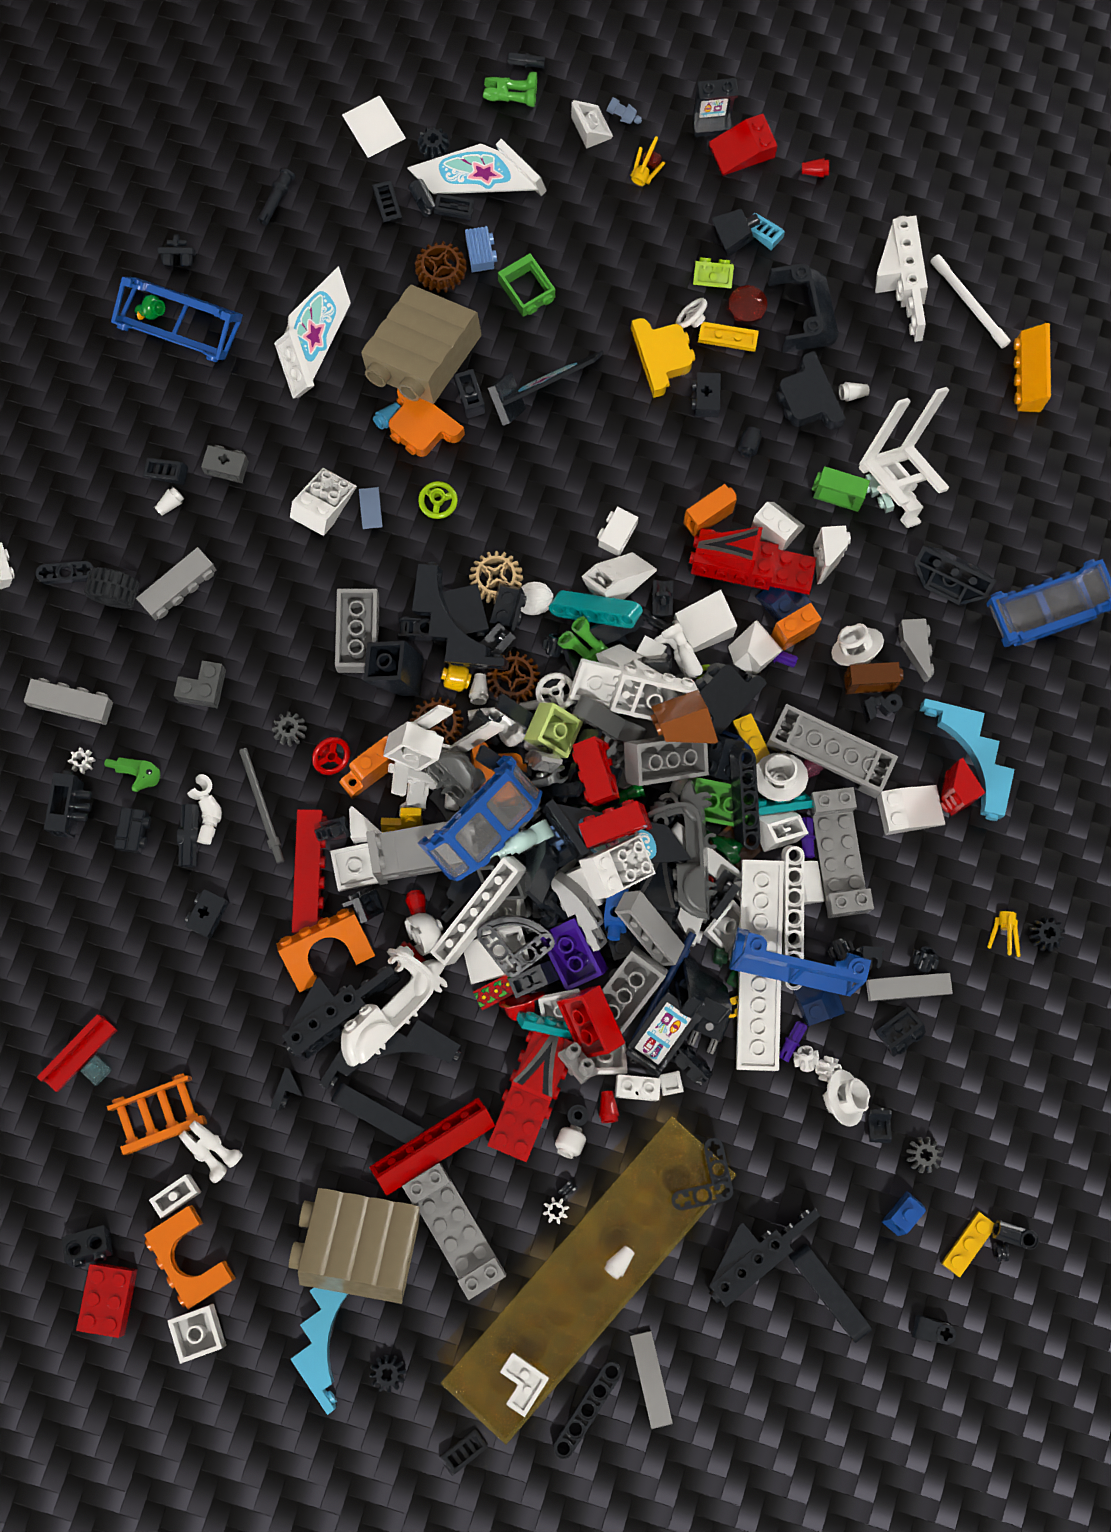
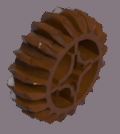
M435 241L433 247L428 244L427 250L422 248L421 254L417 255L418 261L415 262V273L418 276L419 282L423 283L424 288L429 286L430 291L436 288L438 294L440 289H444L447 293L449 287L452 290L455 289L454 284L460 286L461 280L465 278L464 273L467 272L464 254L459 252L458 247L453 248L451 243L445 246L444 241H442L441 245H438ZM448 259H451L456 264V268L448 263ZM426 266L433 271V276L426 271Z
M509 651L508 657L505 659L509 662V665H512L511 669L505 672L502 671V673H499L501 671L499 669H490L492 672H487V677L491 679L487 680V685H492L489 691L495 692V699L500 694H505L520 704L519 699L527 702L526 696L534 697L532 691L535 692L536 685L540 681L537 679L540 677V672L536 671L538 669L537 664L532 665V658L526 661L527 654H523L520 658L518 651L515 653V656H512V653ZM519 665L528 671L530 677H526L525 674H521L518 671ZM515 671L517 678L515 679V682H513L512 686L511 678L514 675ZM497 679L502 680V682L507 683L509 685V691H505L504 689H502L499 686ZM528 684L523 690L515 692L519 685Z
M431 697V703L428 704L426 700H423L424 707L419 704L416 706L419 712L412 711V715L416 718H411L410 722L415 721L438 705L452 708L453 714L450 716L453 718V727L450 732L445 726L447 718L440 722L442 728L436 725L428 730L442 734L444 736L443 743L450 745V741L453 743L457 742L454 736H462V733L458 730L464 729V725L459 724L464 722V718L458 717L461 714V710H455L457 707L455 703L449 706V699L442 703V697L438 698V702H435L434 698Z

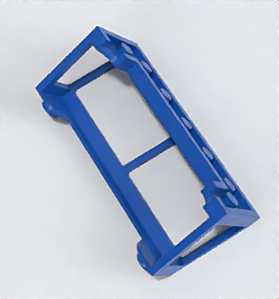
M122 277L111 323L117 324V328L121 330L136 329L194 349L206 355L207 360L218 362V360H225L243 314L136 277ZM125 286L130 287L132 290L121 314L118 315ZM137 289L184 304L172 332L126 317ZM188 306L214 314V316L225 320L218 348L177 334ZM230 322H236L223 350Z
M737 928L728 967L731 970L845 996H851L867 981L871 964L869 959L847 953L844 960L835 961L834 966L774 953L766 951L767 941L763 936L751 933L747 929Z

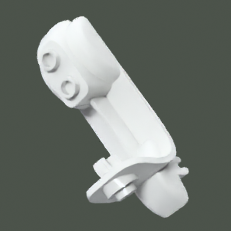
M408 946L388 949L387 953L392 956L388 959V963L393 964L397 960L398 965L394 971L400 972L403 968L407 969L411 974L410 981L381 1010L377 1005L367 1004L359 1010V1014L354 1019L349 1020L344 1025L341 1035V1049L347 1065L356 1066L358 1063H365L374 1054H381L379 1049L385 1050V1043L404 1024H409V1019L412 1016L416 1017L418 1015L417 1011L429 999L433 991L441 993L440 984L443 987H447V982L439 976L445 967L439 960L430 959L421 963L413 957L414 952Z

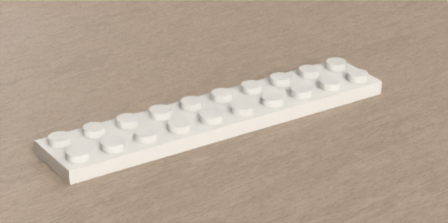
M741 860L740 928L763 936L767 941L766 951L782 954L784 861ZM738 971L737 1070L779 1071L781 981Z

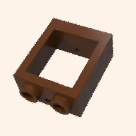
M899 662L850 665L844 674L846 694L893 692L901 680H903V669L899 667Z

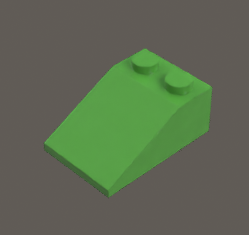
M698 777L688 778V781L690 779L693 781L697 794L708 792L712 795L711 798L705 799L712 803L710 807L704 809L705 821L734 827L731 784ZM747 795L744 796V802L747 800ZM748 815L745 817V823L748 820Z

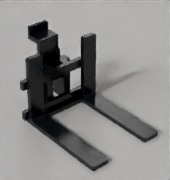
M505 694L499 695L495 709L528 730L534 714ZM600 728L580 730L574 744L593 736L600 739L603 731ZM481 745L475 758L476 761L492 771L500 767L496 762L501 756L485 745ZM569 755L568 758H561L562 764L560 766H564L565 769L569 770L568 773H559L562 777L568 776L565 782L552 783L549 786L535 788L543 792L540 805L546 804L550 798H559L558 802L561 804L566 803L568 797L580 796L584 784L579 779L578 771L580 769L572 755ZM611 765L610 769L612 775H615L618 786L623 770L621 768H614ZM517 767L530 783L533 777ZM514 774L515 778H516V779L522 784V786L529 792V790L525 787V785H524V784L519 780V778Z

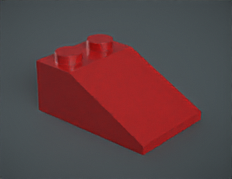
M764 114L748 118L709 141V146L723 176L775 158L778 146Z

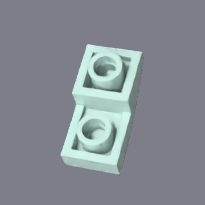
M867 474L865 479L870 480L867 493L870 492L871 498L880 496L877 500L880 508H884L885 513L893 511L894 503L888 493L881 495L877 490L880 483L874 476Z

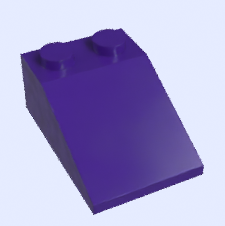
M576 917L549 930L554 937L555 945L548 952V955L566 991L595 979L608 970L600 951L593 952L591 946L586 942V936L582 927L578 925ZM541 938L543 945H550V938Z

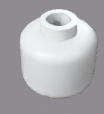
M571 1125L560 1130L555 1142V1146L558 1149L557 1152L560 1155L572 1159L574 1156L581 1154L586 1142V1137L581 1133L582 1129Z

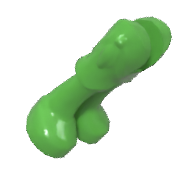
M530 72L526 80H510L509 77L485 78L484 99L506 102L510 100L524 103L529 107H535L537 72ZM508 89H511V90H519V91H526V92H511V91H508Z
M584 616L577 618L573 622L572 630L585 640L592 649L588 650L571 631L564 632L558 639V645L561 648L573 649L583 659L598 662L597 653L609 649L591 633L589 621Z

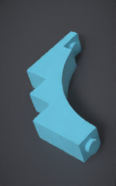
M924 699L921 703L920 711L925 712V715L931 717L938 715L937 726L949 733L960 743L975 766L980 785L985 791V794L981 796L980 815H984L986 819L992 821L1001 819L1005 816L1014 769L996 765L995 760L999 741L980 736L985 713Z
M313 1288L310 1290V1293L321 1310L300 1325L312 1343L291 1358V1361L328 1415L337 1407L335 1404L337 1400L331 1391L327 1392L325 1389L334 1382L330 1364V1337L337 1312L348 1294Z

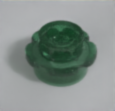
M724 947L723 949L715 948L713 964L722 967V964L727 963L728 952H725Z

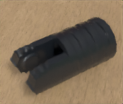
M417 179L410 183L408 188L421 213L428 218L436 204L424 180Z

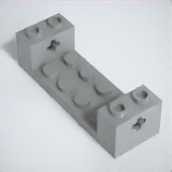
M788 704L785 705L766 744L768 748L778 753H785L788 750L860 784L858 791L875 799L882 793L898 756Z
M854 787L813 792L810 796L813 804L810 812L813 819L814 836L816 837L815 843L828 918L869 913L874 909L871 888L866 889L855 828L853 811L857 808Z
M438 1163L402 1186L412 1204L420 1207L421 1216L458 1277V1283L468 1300L506 1277L504 1269L441 1163Z

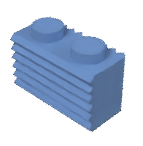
M487 226L466 229L465 236L471 272L494 269L497 255L496 250L491 248V245H494L493 233H489Z

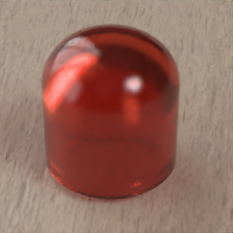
M649 150L644 153L643 162ZM653 151L647 165L656 169L660 164L662 155Z

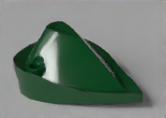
M706 829L707 834L712 833L708 829ZM719 835L709 838L713 845H717L716 850L720 856L730 864H737L741 861L739 856L742 849L741 843L733 838Z

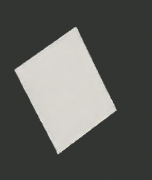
M380 96L342 115L368 158L406 139Z

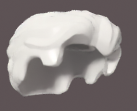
M529 582L521 587L525 596H527L525 607H521V612L528 615H538L549 610V605L553 601L554 596L546 584Z
M504 715L500 723L504 724L505 728L498 734L505 745L512 747L524 740L527 730Z

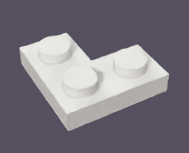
M512 1352L500 1373L518 1384L506 1405L525 1417L549 1377Z

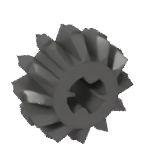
M287 712L285 718L280 714L281 721L274 720L276 727L272 728V731L276 733L274 738L276 740L280 739L281 745L287 742L289 747L292 746V741L299 744L298 737L305 738V734L302 732L307 730V727L303 725L305 723L304 719H299L297 713L292 716L290 712ZM289 726H292L293 729L290 730V733H287L286 730Z
M918 1137L917 1144L911 1141L910 1146L913 1150H906V1153L912 1154V1157H908L907 1161H914L911 1168L916 1169L919 1166V1173H923L925 1169L928 1173H931L932 1166L938 1169L939 1165L935 1161L943 1160L942 1157L937 1156V1153H941L942 1149H935L938 1142L933 1141L930 1144V1137H925L924 1142L921 1137ZM922 1150L928 1152L927 1160L920 1157V1154H923Z

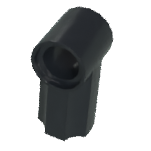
M997 1220L993 1225L992 1233L995 1239L1027 1250L1035 1249L1038 1246L1039 1237L1032 1230L1001 1220ZM1027 1234V1235H1028V1239H1027V1241L1024 1243V1242H1023V1238H1024V1236Z

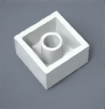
M406 722L389 733L383 756L416 771H421L439 760L444 737L437 735L432 730L419 727L417 723Z
M214 1304L168 1320L180 1364L226 1346Z

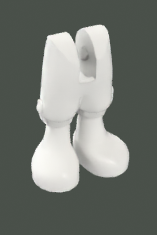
M679 623L666 629L654 639L661 644L668 643L674 649V659L685 678L694 680L702 674V666L692 646L687 642Z
M194 1120L189 1127L200 1139L196 1141L185 1130L179 1137L194 1154L195 1159L207 1163L210 1168L209 1179L213 1183H217L225 1175L227 1167L211 1154L210 1150L215 1151L229 1168L238 1163L242 1153L236 1149L229 1150L223 1147L218 1135L212 1134Z

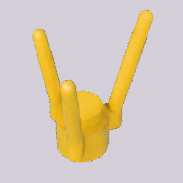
M657 136L654 138L644 162L640 166L642 147H639L634 169L630 175L632 177L631 180L639 186H644L645 183L650 184L652 178L665 165V162H661L651 174H649L650 170L646 167L657 143Z
M1001 911L999 917H995L994 927L987 945L988 948L992 947L998 927L1001 926L1000 929L1007 930V954L1009 956L1012 954L1013 930L1016 956H1021L1016 913Z

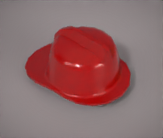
M539 991L519 998H515V995L500 1001L499 1006L505 1008L509 1018L517 1021L516 1018L519 1011L535 1013V1000L541 998L545 993L544 991Z

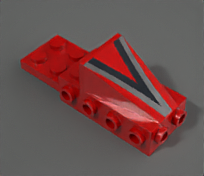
M763 527L723 533L701 528L700 535H695L693 547H696V552H691L689 563L693 564L691 574L764 590L775 587L809 595L817 557L779 550V545L760 541Z
M531 1030L526 1038V1042L529 1043L527 1049H522L518 1061L521 1062L519 1069H514L509 1081L512 1082L510 1090L506 1089L501 1101L505 1103L487 1145L524 1162L528 1160L544 1118L548 1120L553 1108L549 1107L552 1099H557L561 1089L557 1087L560 1079H565L568 1068L565 1067L566 1065L558 1057V1053L574 1043L568 1038Z

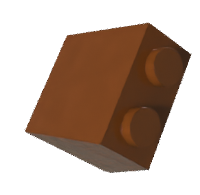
M698 690L651 706L654 713L650 715L658 736L663 735L665 742H718L708 707Z

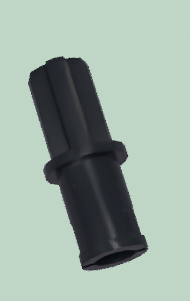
M509 53L507 62L511 65L525 66V68L528 66L544 69L545 56L528 55V53Z

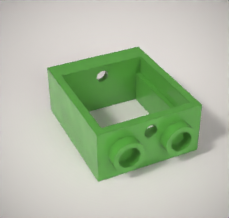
M531 253L498 272L499 283L523 317L527 314L535 313L539 307L550 304L555 298L554 286ZM531 270L545 292L523 304L509 283Z
M824 466L822 473L818 472L814 481L812 491H815L813 498L858 512L865 499L870 480Z

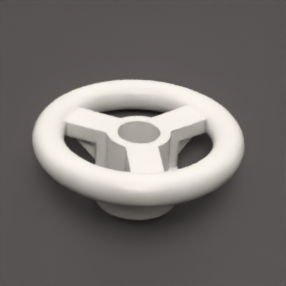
M699 298L688 304L677 317L676 324L682 328L689 325L696 328L701 325L705 320L703 312L707 307L706 299Z
M562 673L545 675L536 686L535 693L538 703H547L542 697V694L548 695L549 700L552 703L558 704L562 709L568 708L574 699L568 698L566 702L563 701V687L567 683L569 689H571L573 681ZM561 679L556 686L543 688L547 681ZM554 691H558V692H559L558 695H553L552 693H553Z

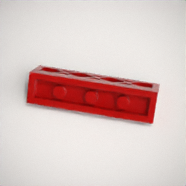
M97 1014L37 1078L42 1082H46L55 1092H59L112 1037L117 1029L104 1016Z

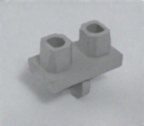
M574 1042L558 1053V1057L569 1069L568 1073L571 1076L574 1075L581 1084L598 1074V1069L594 1066L595 1063L582 1052L577 1042Z

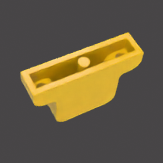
M643 318L632 320L631 331L653 398L662 396L666 392V387L670 386L668 379L689 373L692 361H695L693 349L690 350L688 346L690 342L688 333L684 332L683 328L678 324L652 329L650 323Z

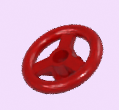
M338 737L324 739L313 751L312 763L314 768L324 775H333L340 772L349 761V746L343 739ZM337 744L341 745L344 750L343 759L337 756ZM326 762L338 764V766L332 769L321 767Z

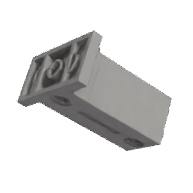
M447 822L378 834L374 830L366 832L372 873L378 883L383 885L388 884V880L442 871L417 843L424 836L429 839L434 834L433 831L435 829L440 830ZM468 822L456 834V840L474 859L478 855L476 843L472 844V839H476L473 823ZM447 843L431 850L448 870L455 869L458 865L464 863Z

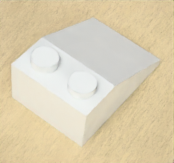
M937 785L882 791L877 797L885 835L945 825Z

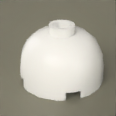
M418 913L406 918L405 927L410 940L414 939L417 944L414 946L422 956L430 953L442 937L441 931L443 926L441 922L426 913Z

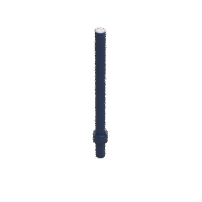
M689 931L683 942L685 946L676 965L670 966L666 977L659 986L630 1041H632L666 993L684 958L688 957L691 951L689 948L697 936L693 932Z

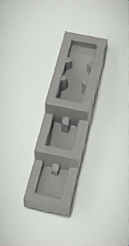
M532 750L525 754L524 762L528 763V766H532L533 770L552 773L562 764V759L559 755Z
M950 973L892 977L866 981L868 1001L953 994Z
M650 1331L630 1336L651 1429L673 1424L652 1333Z

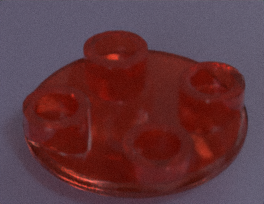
M741 286L732 292L729 299V308L736 320L754 321L763 317L767 309V298L755 286Z

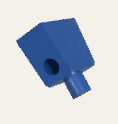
M624 889L606 898L604 925L605 931L608 932L607 939L611 941H619L620 934L627 932V926L615 913V909L624 892H629V889Z
M906 1191L881 1222L897 1236L905 1235L926 1212V1209L922 1203Z

